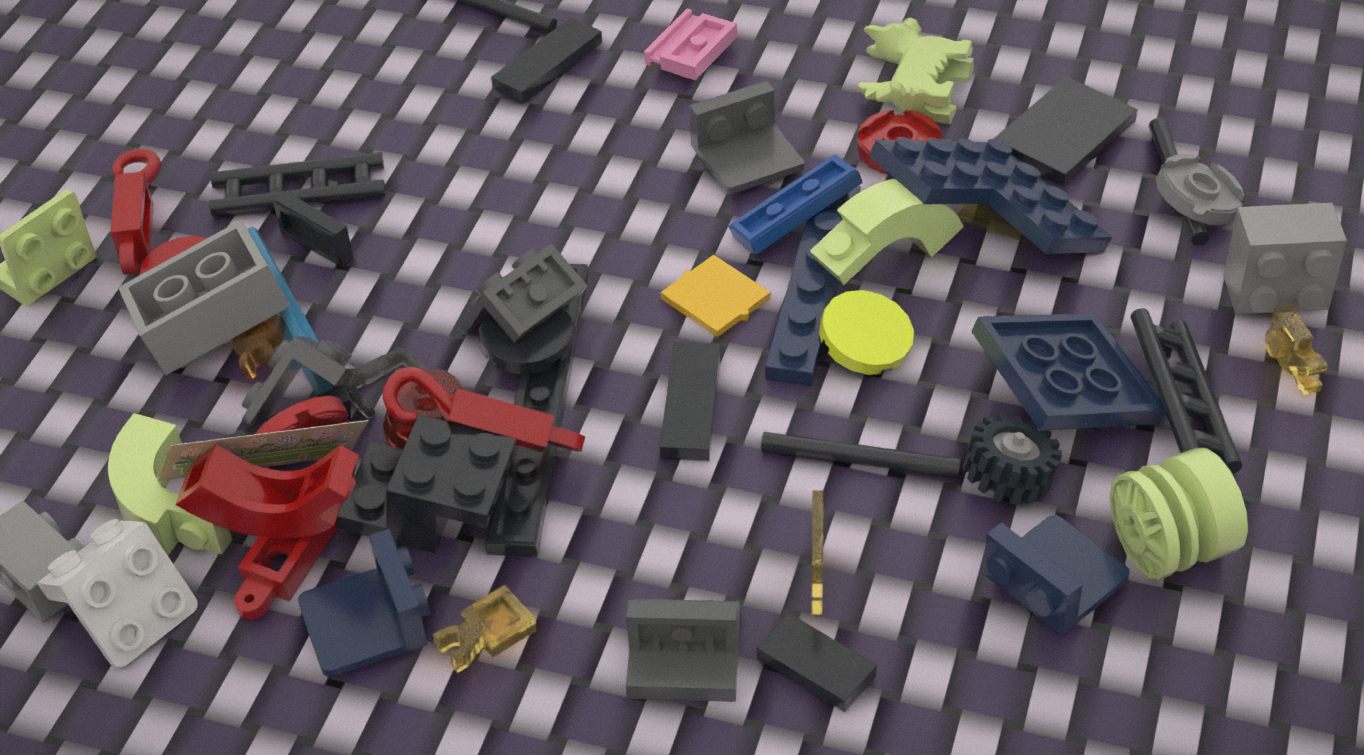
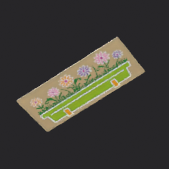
M369 420L170 445L157 481L185 478L190 464L216 444L260 467L320 460L340 445L352 451Z

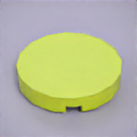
M858 290L846 291L830 301L820 319L819 336L821 342L824 340L825 344L829 347L828 354L835 362L854 372L875 375L881 374L882 370L890 368L894 370L901 366L912 348L914 329L909 316L896 302L882 294Z

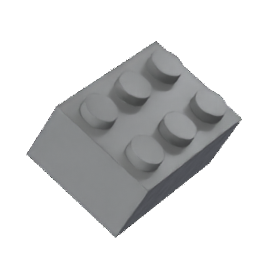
M242 220L118 287L139 336L165 375L192 364L198 357L220 345L230 343L241 333L261 322L273 319L279 312L291 306Z

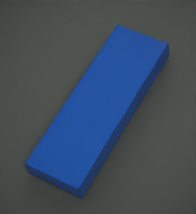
M836 154L832 155L732 222L728 227L733 238L756 255L862 184L861 175L856 168Z

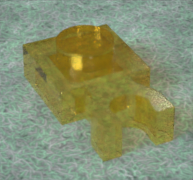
M1292 305L1276 308L1273 312L1270 328L1265 334V345L1269 355L1277 359L1286 375H1294L1296 385L1302 395L1320 392L1323 385L1316 374L1325 373L1328 365L1323 357L1312 349L1313 336Z
M503 585L462 610L463 624L447 626L434 633L433 639L435 648L441 654L450 647L460 646L459 649L449 654L453 669L459 673L470 666L476 655L485 649L493 658L535 632V617Z

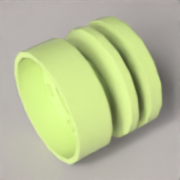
M1195 448L1166 458L1160 466L1146 465L1138 471L1125 472L1118 475L1111 484L1110 507L1117 535L1127 556L1135 567L1149 579L1160 580L1166 578L1175 571L1182 572L1188 570L1196 561L1210 562L1237 552L1245 545L1248 534V522L1241 491L1229 468L1218 455L1207 448Z

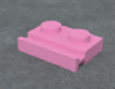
M686 9L644 51L645 64L651 66L655 62L661 65V70L696 80L737 38V23L704 13L699 17L694 16L691 9Z

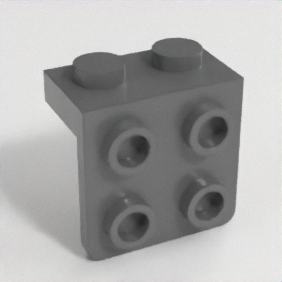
M295 336L290 342L284 340L269 361V365L274 367V370L263 384L257 381L244 398L241 406L246 408L247 411L242 420L249 425H253L268 418L302 365L335 386L347 385L357 370L356 367L348 363L352 355L330 340L324 341L321 339L317 343L309 337Z

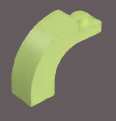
M891 179L874 184L845 202L837 210L843 220L816 244L810 252L819 264L845 285L878 252L898 239L907 237L932 258L964 226L958 215L948 205L923 204L896 179Z
M133 413L117 435L108 461L110 484L123 520L146 522L167 555L171 553L178 542L194 550L205 549L222 555L232 541L230 531L209 523L176 506L179 494L166 489L170 480L157 481L169 446L182 444L177 426Z

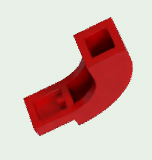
M216 444L190 464L175 505L209 523L242 534L280 539L316 535L335 526L340 506L348 499L356 483V478L352 475L358 454L340 445L310 467L295 471H278L254 465Z

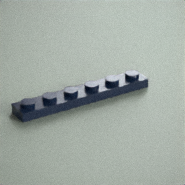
M857 186L806 221L766 362V380L808 386L813 385L824 340L821 342L819 336L820 319L824 309L836 296L839 280L815 260L810 250L843 220L837 210L853 196L860 193L861 186Z

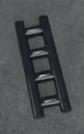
M376 152L211 172L212 188H225L224 198L210 200L212 217L275 210L273 199L285 191V180L310 177L311 188L289 190L286 192L309 205L386 196L384 179L371 181V170L384 169L383 153ZM354 172V183L328 186V175ZM268 183V193L242 196L243 185Z
M1140 308L1133 311L1130 318L1180 453L1195 448H1207L1221 458L1232 474L1240 471L1242 462L1187 323L1183 320H1178L1170 324L1168 329L1153 324L1147 309ZM1162 347L1177 351L1181 362L1166 358ZM1175 381L1190 385L1194 397L1179 393ZM1188 416L1203 420L1208 433L1194 430Z

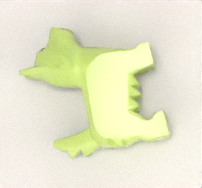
M907 18L902 23L886 24L884 27L876 25L865 26L864 32L875 41L874 45L867 47V53L874 58L898 64L891 81L858 83L857 88L865 95V99L876 100L877 102H890L901 113L905 112V110L916 111L930 117L934 122L951 125L956 113V105H951L952 93L955 87L952 81L969 82L974 70L973 58L968 57H971L973 51L972 41H953L943 37L920 36L921 28L917 20L913 18Z

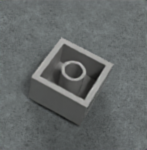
M1332 202L1237 208L1223 275L1235 314L1329 310L1347 243Z

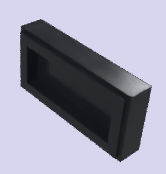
M283 191L273 199L282 234L338 266L344 267L354 259L348 229L345 224L286 191Z
M790 613L756 647L758 660L843 712L847 711L876 677L877 665Z

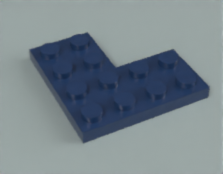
M898 137L896 140H875L869 156L922 201L923 204H988L1045 254L1105 252L1112 239L1111 235L1098 226L1099 220L1095 216L1075 207L1069 202L1070 197L1066 192L1047 184L1040 178L1041 173L1038 169L1019 161L1011 154V147L999 140L989 139L988 142H973L964 138L958 141H942L937 138H929L927 141H913L905 137Z

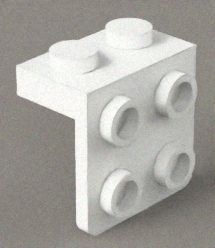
M113 519L98 527L90 535L93 541L79 552L71 550L55 559L48 566L50 573L38 581L37 584L48 600L69 604L112 666L125 667L196 610L198 603L196 597L146 522Z

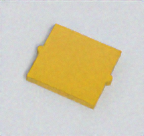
M712 255L693 270H685L683 277L660 292L663 301L717 338L739 321H747L750 313L771 299L770 291L715 255Z

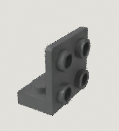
M768 81L689 105L691 146L727 194L744 191L804 170V160L775 125V90Z
M552 243L538 253L532 248L512 264L513 271L504 277L499 272L495 273L479 286L477 291L480 295L473 299L465 308L469 314L460 327L467 334L479 326L485 315L490 313L515 343L581 295L587 288V284Z

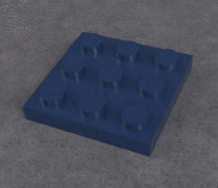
M1095 313L981 316L977 318L971 330L1040 431L1160 424L1165 415V410L1159 397Z

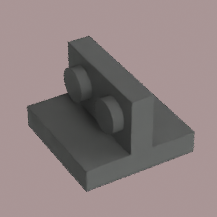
M628 600L626 613L629 643L626 677L627 699L736 702L740 601Z

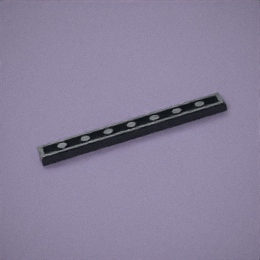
M570 264L587 284L589 277L588 264ZM586 289L581 295L564 306V309L572 318L574 344L570 354L562 362L561 357L557 361L552 362L551 368L546 371L520 375L514 400L515 405L555 416L552 426L561 428ZM547 444V447L542 452L516 445L515 454L490 517L485 542L487 555L538 557L557 453L556 446Z

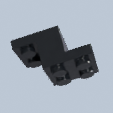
M418 414L404 449L370 441L354 476L356 478L354 489L348 499L342 503L339 510L337 528L365 536L390 529L395 543L432 553L436 552L448 519L487 528L515 454L516 438Z

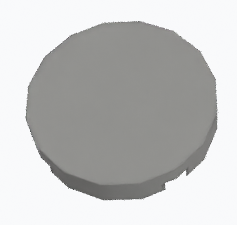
M1176 154L1167 158L1156 177L1157 189L1166 202L1192 220L1209 225H1225L1235 219L1237 208L1243 206L1241 201L1244 198L1242 187L1232 174L1219 164L1212 162L1208 167L1205 164L1199 163L1201 157L1194 154Z

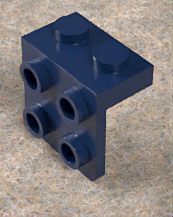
M1056 515L1047 517L1023 537L1017 535L1002 522L988 532L986 536L982 574L1061 636L1124 586L1129 579L1130 571L1125 564L1063 518Z
M390 529L369 535L376 564L375 569L304 591L298 597L300 610L321 672L327 677L337 676L428 645L422 617L430 615L428 601L421 584L411 586L409 577L415 576V571L406 546L396 547Z

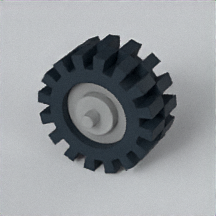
M997 413L996 419L988 415L983 418L982 422L978 421L974 427L963 458L964 472H969L967 479L971 484L980 481L979 491L984 494L989 489L994 491L993 499L1002 501L1003 495L1009 496L1011 504H1019L1021 497H1023L1027 504L1033 503L1036 496L1040 500L1045 497L1051 487L1062 458V450H1058L1060 443L1057 439H1050L1051 431L1037 430V426L1032 419L1026 424L1022 422V416L1016 414L1013 415L1012 420H1008L1006 413Z

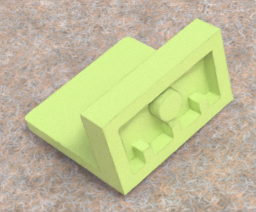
M65 189L0 234V248L5 258V261L0 263V290L28 307L97 258L77 196L73 191Z

